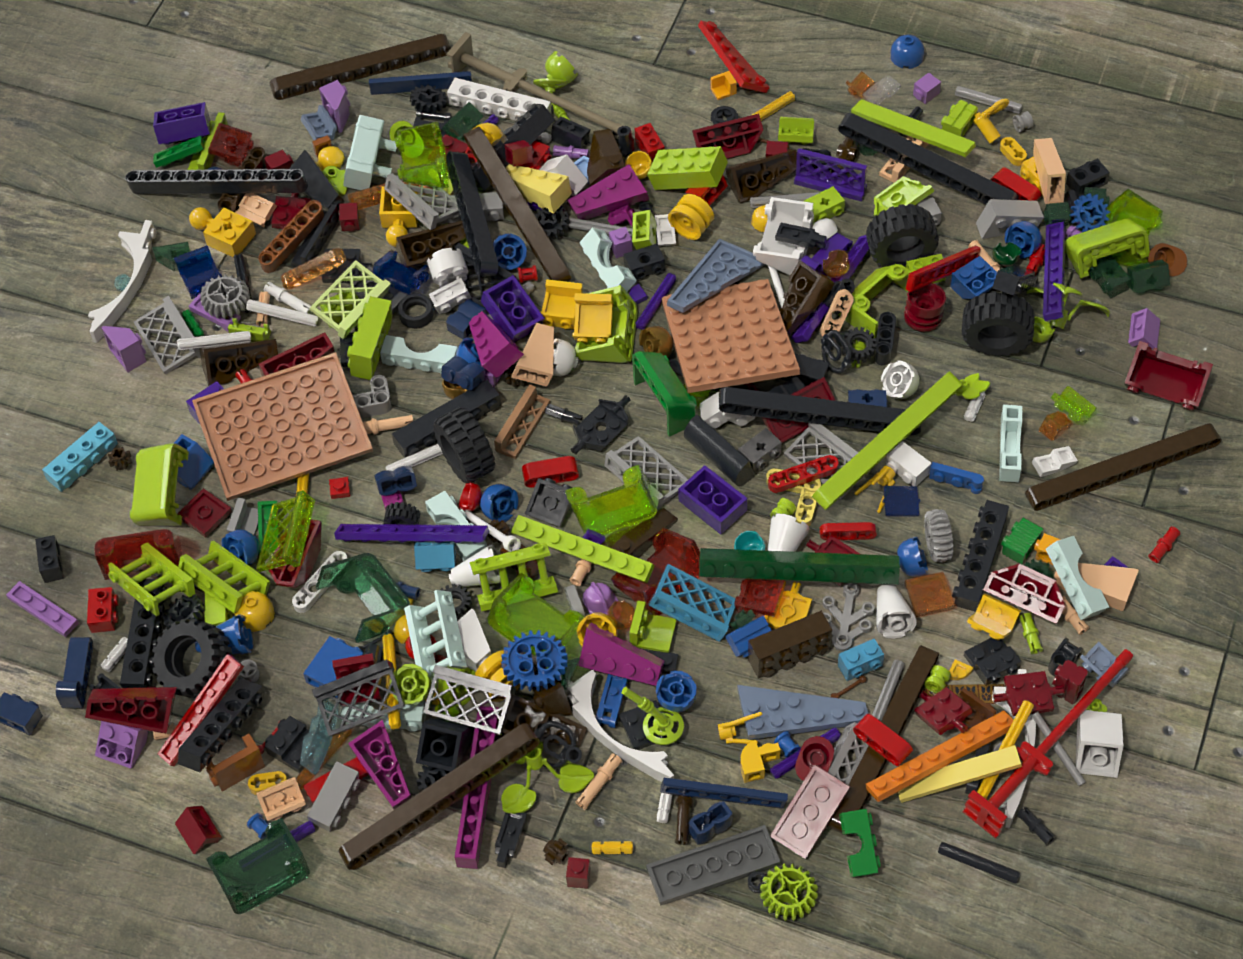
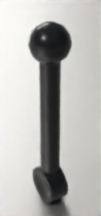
M388 630L384 635H394V632L392 630ZM383 635L364 646H358V648L364 651L366 646L381 641Z

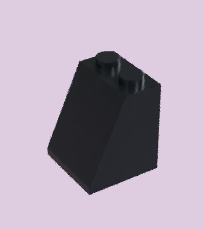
M432 716L422 723L416 763L453 771L459 767L469 749L475 727Z

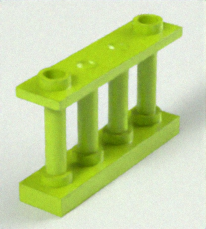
M214 540L210 543L207 555L197 560H194L187 554L180 557L178 567L193 579L194 584L233 613L238 612L242 598L247 593L255 591L267 596L270 581ZM212 560L219 565L211 570L202 566ZM225 571L233 575L224 581L217 577V575ZM239 581L247 585V587L239 591L231 587Z
M148 542L141 546V557L121 569L112 562L108 564L110 571L108 574L111 581L121 586L139 601L147 611H151L155 616L159 615L158 603L178 592H183L188 597L196 594L193 579ZM144 564L151 566L132 578L126 575ZM155 573L162 575V577L144 587L138 584ZM167 582L174 585L154 597L150 594L151 591Z
M538 543L531 547L488 558H478L475 561L469 562L473 575L479 574L483 593L477 595L481 612L558 592L554 577H548L544 557L551 556L547 543ZM536 559L540 579L529 582L525 562ZM517 564L521 584L510 587L506 567ZM498 569L502 589L490 591L486 572Z

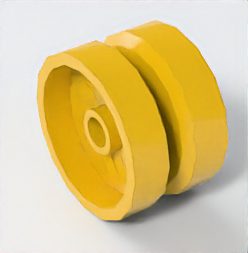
M692 194L683 195L668 214V221L671 227H674L679 235L690 240L699 239L714 220L713 210L708 203Z
M504 650L493 653L486 658L475 672V676L513 686V680L508 681L507 675L503 673L501 654H504ZM520 683L517 686H514L516 687V690L520 687ZM498 696L492 701L501 702L505 700L506 697Z

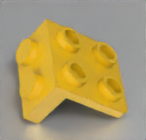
M984 594L976 613L970 616L967 622L971 624L973 629L978 631L984 630L989 633L990 637L1000 640L1007 637L1013 631L1021 610Z

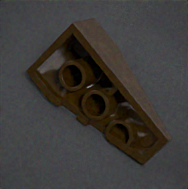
M610 129L593 131L587 167L590 186L595 185L625 167L622 154Z
M794 149L726 167L728 183L737 201L741 203L750 200L751 197L760 196L762 192L795 171L797 150Z
M462 221L439 226L432 230L427 229L396 237V250L401 263L406 268L425 264L428 258L430 260L433 258L432 254L451 248L465 240L466 235Z
M801 260L789 277L788 282H790L787 293H784L783 298L785 300L783 306L779 309L788 336L825 300L835 284L827 276Z
M276 339L199 348L201 364L208 386L216 381L219 384L228 383L236 378L237 372L242 375L241 369H245L248 373V371L259 367L260 363L278 355Z
M662 508L611 533L601 545L640 558L678 521V518L665 508Z
M532 654L534 675H538L536 657ZM556 679L554 686L550 683L547 684L548 689H545L543 686H540V691H537L536 687L532 688L535 695L533 700L539 708L542 706L547 713L572 714L564 688Z
M512 695L502 734L506 735L525 723L535 730L552 720L569 727L574 732L577 739L576 745L579 747L587 727L558 714L547 713L542 707L539 708L532 702ZM549 727L545 730V734L540 740L543 743L547 736L557 735L568 745H571L569 735L556 727ZM555 739L548 741L550 744H559Z

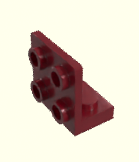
M373 653L332 660L336 680L374 665ZM369 683L365 684L360 693L369 697L374 686ZM377 688L373 697L377 701L380 700L379 688ZM351 691L345 692L341 701L351 704L355 693ZM359 695L355 705L366 703L368 699ZM340 703V707L347 706L345 704Z

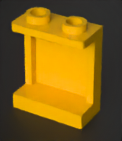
M546 280V293L542 311H540L544 317L543 324L564 329H574L575 293H583L582 283Z
M575 293V326L572 337L577 343L583 342L586 344L588 341H595L597 344H605L608 338H611L614 300L612 294Z

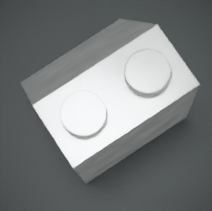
M471 609L457 622L466 665L476 672L481 663L491 655V650L477 615Z
M1085 710L1078 717L1075 767L1080 774L1117 778L1123 750L1122 714Z

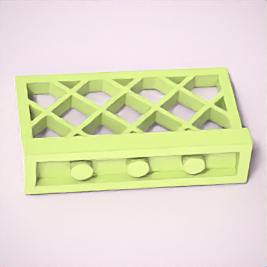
M355 260L310 307V311L338 331V336L344 339L356 327L359 318L363 317V306L365 303H368L370 296L382 299L388 293L391 283L386 279L382 281ZM356 267L362 272V276H352V270ZM363 280L364 287L354 288L353 281ZM366 280H373L377 285L375 287H367ZM350 281L351 288H341V282ZM342 292H352V299L343 300ZM355 292H364V299H355ZM339 293L340 300H330L329 294ZM327 304L328 312H321L317 307ZM330 304H340L341 311H331ZM343 304H353L354 309L352 311H344ZM342 315V322L338 325L332 320V316Z

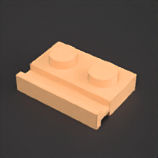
M246 193L238 205L240 206L235 213L252 220L253 223L264 228L265 222L270 219L277 206L254 193Z

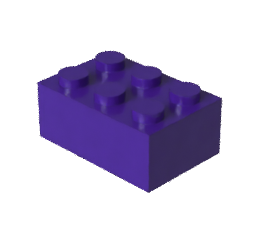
M202 102L155 112L153 127L158 144L169 145L174 141H187L198 136L206 137L210 134L211 120L206 103Z
M514 275L489 288L482 294L481 303L513 343L532 333L536 323L543 324L544 317Z
M705 465L678 489L679 502L720 535L747 511V498Z

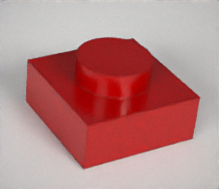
M348 477L329 479L331 499L350 497Z

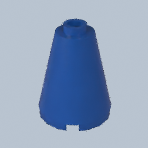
M242 614L236 615L216 626L228 638L230 643L228 647H231L232 654H248L252 652L250 649H253L251 629H246L243 624L245 618ZM195 642L197 652L201 653L199 643Z

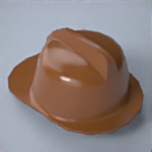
M1165 243L1157 244L1151 248L1147 257L1151 269L1167 276L1180 275L1187 267V256L1184 251Z

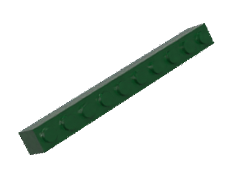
M700 549L699 577L899 585V556Z

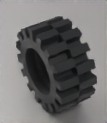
M854 327V331L850 329L844 335V339L852 350V363H854V360H857V364H860L861 360L865 363L867 359H871L875 352L876 338H874L873 333L869 334L870 330L863 331V327L858 330V327ZM856 340L865 343L866 348L864 350H856L852 347V342ZM842 345V346H841L842 354L845 355V354H846V350H845L844 346Z
M395 502V504L390 503V505H387L383 523L418 525L421 513L419 509L416 510L417 507H411L409 503L408 505H405V502H401V504L399 502Z
M452 584L451 588H449V585H446V590L443 588L440 590L451 592L453 599L457 598L462 601L461 605L455 607L458 621L459 618H462L472 609L471 595L467 588L464 587L462 589L460 584H458V587Z

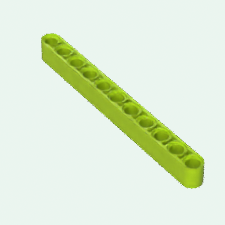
M950 371L946 373L812 495V498L824 510L831 507L900 442L906 439L963 386V383Z

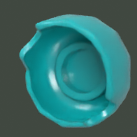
M745 531L735 539L734 549L765 551V543L757 532Z

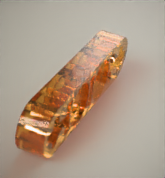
M335 248L284 273L281 276L283 287L285 289L295 288L342 265L346 261L344 251L340 248Z

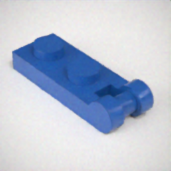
M932 462L930 468V479L952 484L955 487L971 489V492L974 494H979L982 491L984 478L980 474Z
M608 674L596 715L599 725L606 724L610 728H616L618 714L624 698L622 689L627 687L629 679ZM604 713H611V717L604 716Z

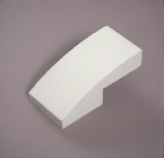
M668 214L655 215L658 246L676 245L675 229L671 227L668 221Z
M1066 446L1053 449L1049 455L1035 457L1032 464L1039 476L1043 477L1064 470L1076 464L1078 460L1070 447Z

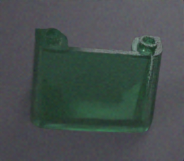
M282 818L268 824L265 830L267 837L229 857L226 852L218 851L206 858L235 914H243L302 882L310 874L305 857Z

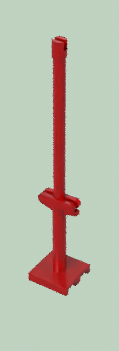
M1124 649L1115 659V662L1037 749L1026 741L1022 742L1020 748L1017 747L1018 755L1023 761L1022 767L1017 768L988 801L973 790L968 795L969 799L966 801V807L962 812L996 839L1001 833L1008 817L998 808L1032 770L1045 776L1049 774L1053 762L1045 754L1120 670L1132 660L1133 654L1129 650Z

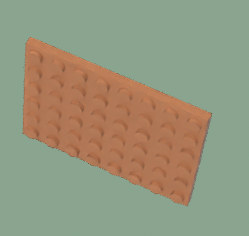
M768 279L730 285L684 313L667 306V300L672 294L662 298V306L688 393L800 375V368Z
M336 352L192 400L227 501L373 452Z

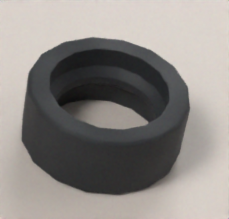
M409 294L399 302L398 312L400 320L408 328H422L432 321L434 316L432 302L424 294ZM420 305L426 308L425 313L420 316L412 317L405 314V311L411 306Z

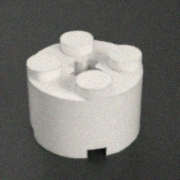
M445 248L432 254L433 258L431 260L428 258L427 263L433 281L440 288L459 278H462L463 281L467 279L468 268L460 249L457 248V251H453L452 248Z

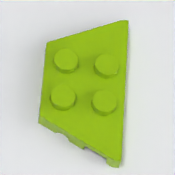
M903 176L874 197V216H878L881 211H886L892 206L897 207L900 204L908 206V204L916 205L933 193L934 189L931 185L925 186L919 181L910 180V178Z

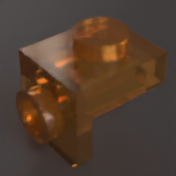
M862 71L851 83L848 80L846 82L848 86L847 91L854 97L857 95L861 99L875 84Z
M1057 411L1046 416L1039 431L1053 441L1059 432L1069 429L1073 422L1068 419L1066 414Z

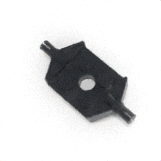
M627 395L619 402L599 399V405L577 427L573 425V432L578 443L571 448V452L577 455L582 448L602 451L629 424V418L624 407L631 399ZM599 426L606 427L603 431H598L596 428Z

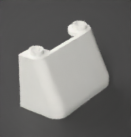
M771 197L769 204L765 206V215H767L768 220L762 242H759L758 246H754L753 256H756L757 261L791 275L798 262L807 254L808 247L776 241L775 235L781 222L812 228L814 224L813 203Z

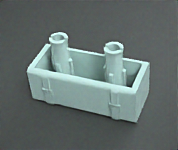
M359 115L350 155L347 159L343 186L368 192L372 176L376 175L387 178V175L391 174L392 168L375 164L379 149L396 152L398 141L382 137L384 120Z

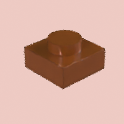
M328 135L312 141L314 153L317 157L323 148L332 146Z

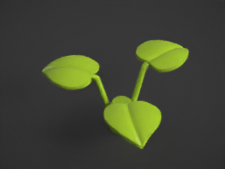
M1053 283V286L1059 288L1065 294L1064 307L1069 293L1083 295V293L1074 288ZM1031 287L1027 294L1034 292L1044 293V289ZM1080 300L1069 315H1067V310H1063V317L1051 320V323L1055 327L1064 329L1067 320L1070 321L1072 315L1082 305L1093 306L1103 311L1108 317L1110 311L1101 304Z
M540 742L534 750L515 762L517 764L527 762L526 786L524 787L522 784L509 785L502 793V809L506 813L516 814L525 812L534 805L536 792L529 789L531 770H539L543 764L559 779L560 789L567 793H576L584 789L593 780L594 773L582 765L567 764L561 767L560 774H558L547 762V759L542 758L543 744Z

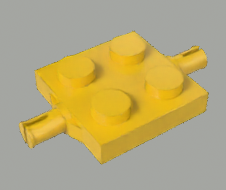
M794 581L791 591H782L774 588L764 615L769 627L777 629L808 616L812 599L803 597L798 593L801 583Z

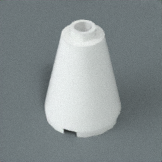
M773 515L770 525L768 551L796 552L808 534L809 526L803 521L801 524L795 522L797 518L790 515Z
M494 545L487 546L452 568L451 574H449L451 584H455L456 587H458V584L462 585V587L481 585L479 574L473 575L469 562L475 561L478 558L494 556V553H497ZM498 569L486 572L489 584L501 583Z
M882 584L877 589V630L885 638H901L905 636V632L914 630L916 626L915 614L894 584Z

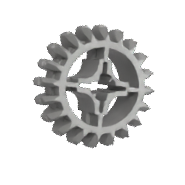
M225 274L224 277L218 275L217 279L211 278V282H206L200 293L201 304L206 313L209 312L211 316L215 315L217 319L221 316L225 319L227 316L232 318L234 314L239 315L240 311H245L247 301L250 299L249 288L244 280L241 281L240 277L235 278L233 274L230 277Z
M943 509L927 511L924 527L929 555L934 562L951 560L953 556V538L948 515Z

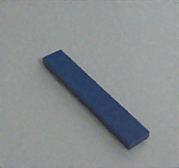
M471 71L373 78L369 79V88L371 95L411 92V90H415V87L420 88L421 85L426 87L427 84L432 87L436 86V89L442 88L444 90L449 89L454 78L472 82Z
M665 777L660 785V792L666 794L781 809L784 808L788 800L787 793Z

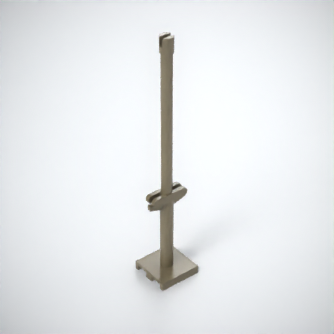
M467 32L461 36L447 53V56L451 58L448 62V68L452 69L451 73L462 72L469 65L504 81L503 90L516 93L521 88L610 129L616 134L618 128L624 126L526 82L527 70L525 68H519L511 74L474 57L471 34Z

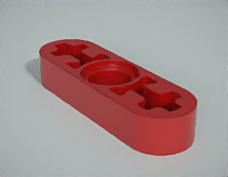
M871 522L825 523L819 527L820 538L826 541L831 535L838 540H869L877 536L876 525Z

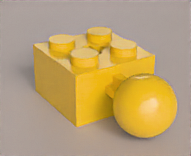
M382 187L379 211L382 228H388L386 240L391 246L396 247V237L407 235L408 231L406 228L417 227L418 219L384 189L385 187Z
M203 207L195 208L189 215V222L192 227L197 230H204L203 234L207 246L231 257L241 253L256 235L252 220L226 208H223L214 219L211 213Z

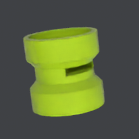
M781 498L777 503V508H774L770 513V517L772 518L776 514L793 515L796 511V506L789 499Z
M935 665L930 671L931 676L926 679L924 685L929 691L937 694L945 688V683L949 681L951 673L945 667Z

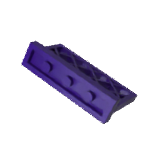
M798 149L795 185L818 191H825L834 186L842 197L862 202L867 189V165ZM802 156L808 157L810 160L806 161ZM820 160L825 161L827 164L823 165ZM814 163L818 168L814 169L810 164ZM836 165H841L844 169L840 170ZM828 168H832L835 172L831 173ZM854 169L860 170L862 173L857 174ZM849 172L852 177H848L844 173Z

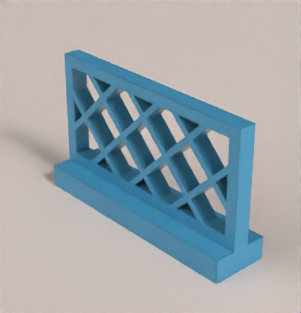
M667 564L649 606L720 642L729 628L728 624L738 600ZM668 573L676 575L678 580L671 582ZM685 583H692L695 589L689 591ZM680 584L684 592L676 593L674 585ZM668 587L672 595L662 592L661 589ZM703 592L711 593L713 598L706 600ZM698 593L701 601L694 602L691 595ZM686 596L689 604L680 601L679 597ZM724 600L730 603V608L724 609L720 601ZM715 602L719 610L712 612L709 604ZM704 605L707 613L699 611L697 606ZM721 614L724 619V623L718 621L715 618V615Z

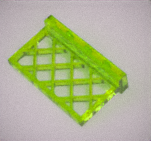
M305 491L297 492L295 498L272 505L256 568L259 572L287 564L293 567L300 566L315 504V499ZM284 508V509L277 515L278 509ZM287 513H289V515L281 522V520L284 518V516H285ZM279 523L280 525L273 531L274 527ZM284 529L285 531L281 534V536H280L279 538H277V536H278V535L282 532V530ZM275 539L276 541H275V542L271 545V547L269 548V545H270V544L272 543V541ZM279 546H281L280 549H279L275 554H273V552H274ZM271 556V559L267 563H265V561Z

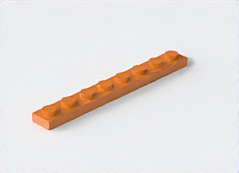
M1003 710L971 727L967 732L958 734L866 784V789L877 802H880L1006 734L1014 720Z

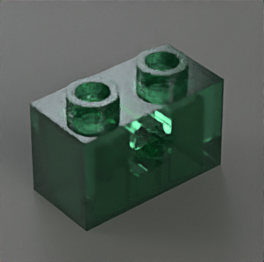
M468 102L442 129L449 136L465 141L463 134L482 124L480 120L484 116Z
M1111 255L1096 260V267L1091 266L1090 277L1098 283L1103 293H1106L1110 299L1129 290L1131 278Z
M1163 259L1127 267L1129 288L1135 293H1145L1150 289L1160 290L1164 286L1170 285L1169 264Z

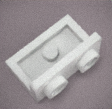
M462 278L429 294L439 314L447 313L453 307L471 298Z

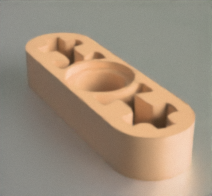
M842 289L836 293L820 328L822 337L826 334L825 330L830 328L831 330L840 331L854 300L848 290ZM846 295L848 297V300H844L842 303V300L840 298L841 296L845 297ZM840 311L841 317L837 320L832 319L833 312Z

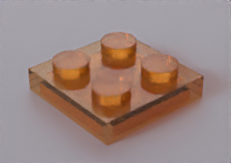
M943 572L905 580V587L916 617L955 608Z

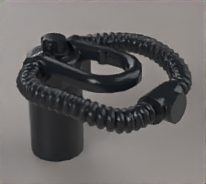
M621 126L618 128L617 134L612 131L613 135H618V139L615 140L616 143L620 144L619 150L622 158L633 153L635 148L631 128Z
M832 330L824 334L821 339L822 359L829 363V370L833 373L841 374L852 366V350L844 339V335L848 331L839 332ZM843 345L846 350V357H844L841 367L836 368L830 364L827 355L832 361L840 360L842 355L840 347ZM833 348H836L837 350L836 357H834V355L830 351L833 350Z
M551 720L534 730L539 740H541L545 734L544 731L549 727H556L569 735L571 745H568L557 735H550L544 739V751L560 761L554 764L549 763L554 770L581 760L582 752L578 747H575L577 746V739L569 727ZM555 739L560 745L564 746L559 755L555 751L552 752L548 749L547 743L549 740Z

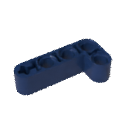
M71 637L69 640L63 681H57L56 697L62 708H84L93 653L92 637Z

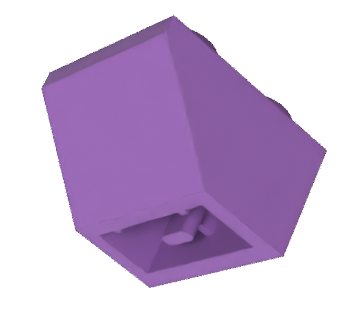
M101 721L95 756L128 768H133L146 744L148 730Z

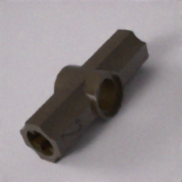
M845 136L843 143L838 146L836 158L854 162L859 143ZM836 165L840 170L844 169L843 166Z

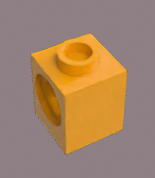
M1044 533L1042 539H1038L1035 544L1034 550L1037 551L1035 559L1053 565L1046 548L1061 539Z

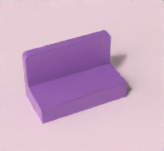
M1148 308L1132 313L1128 340L1132 347L1137 346L1139 341L1148 343V346L1152 349L1154 347L1157 348L1160 319Z

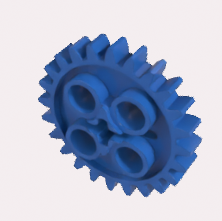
M530 630L528 636L522 632V638L514 636V642L508 641V647H504V654H501V665L504 675H507V680H513V686H517L520 683L521 690L528 686L530 692L533 687L540 691V686L548 689V683L554 686L555 679L561 680V674H565V667L568 666L565 646L561 644V640L556 641L555 635L549 638L548 632L541 635L540 630L537 631L536 635H533V632ZM532 646L535 647L538 675H534Z

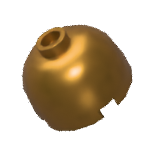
M652 326L641 330L639 345H643L645 352L661 353L663 356L666 355L667 358L671 355L674 343L672 336L666 329Z

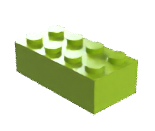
M721 146L658 150L647 176L654 190L717 187L728 161Z
M370 296L368 303L364 304L363 317H360L358 320L359 329L357 332H354L352 339L354 343L352 346H349L347 357H350L348 368H350L351 376L371 380L374 376L385 337L388 335L392 325V301Z

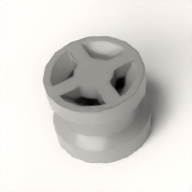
M1028 111L1023 112L1022 115H1014L1012 118L1017 132L1033 127V119Z
M249 659L240 662L244 668L240 672L239 677L253 683L257 682L260 674L256 663Z

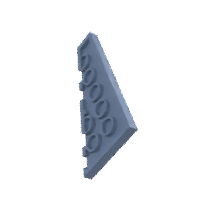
M719 239L667 300V306L684 313L766 264L757 261L756 256H753L752 252Z

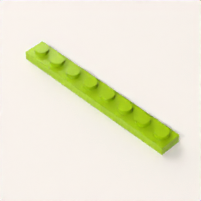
M520 515L517 516L511 530L513 535L535 543H547L549 548L644 583H648L655 566L653 563Z

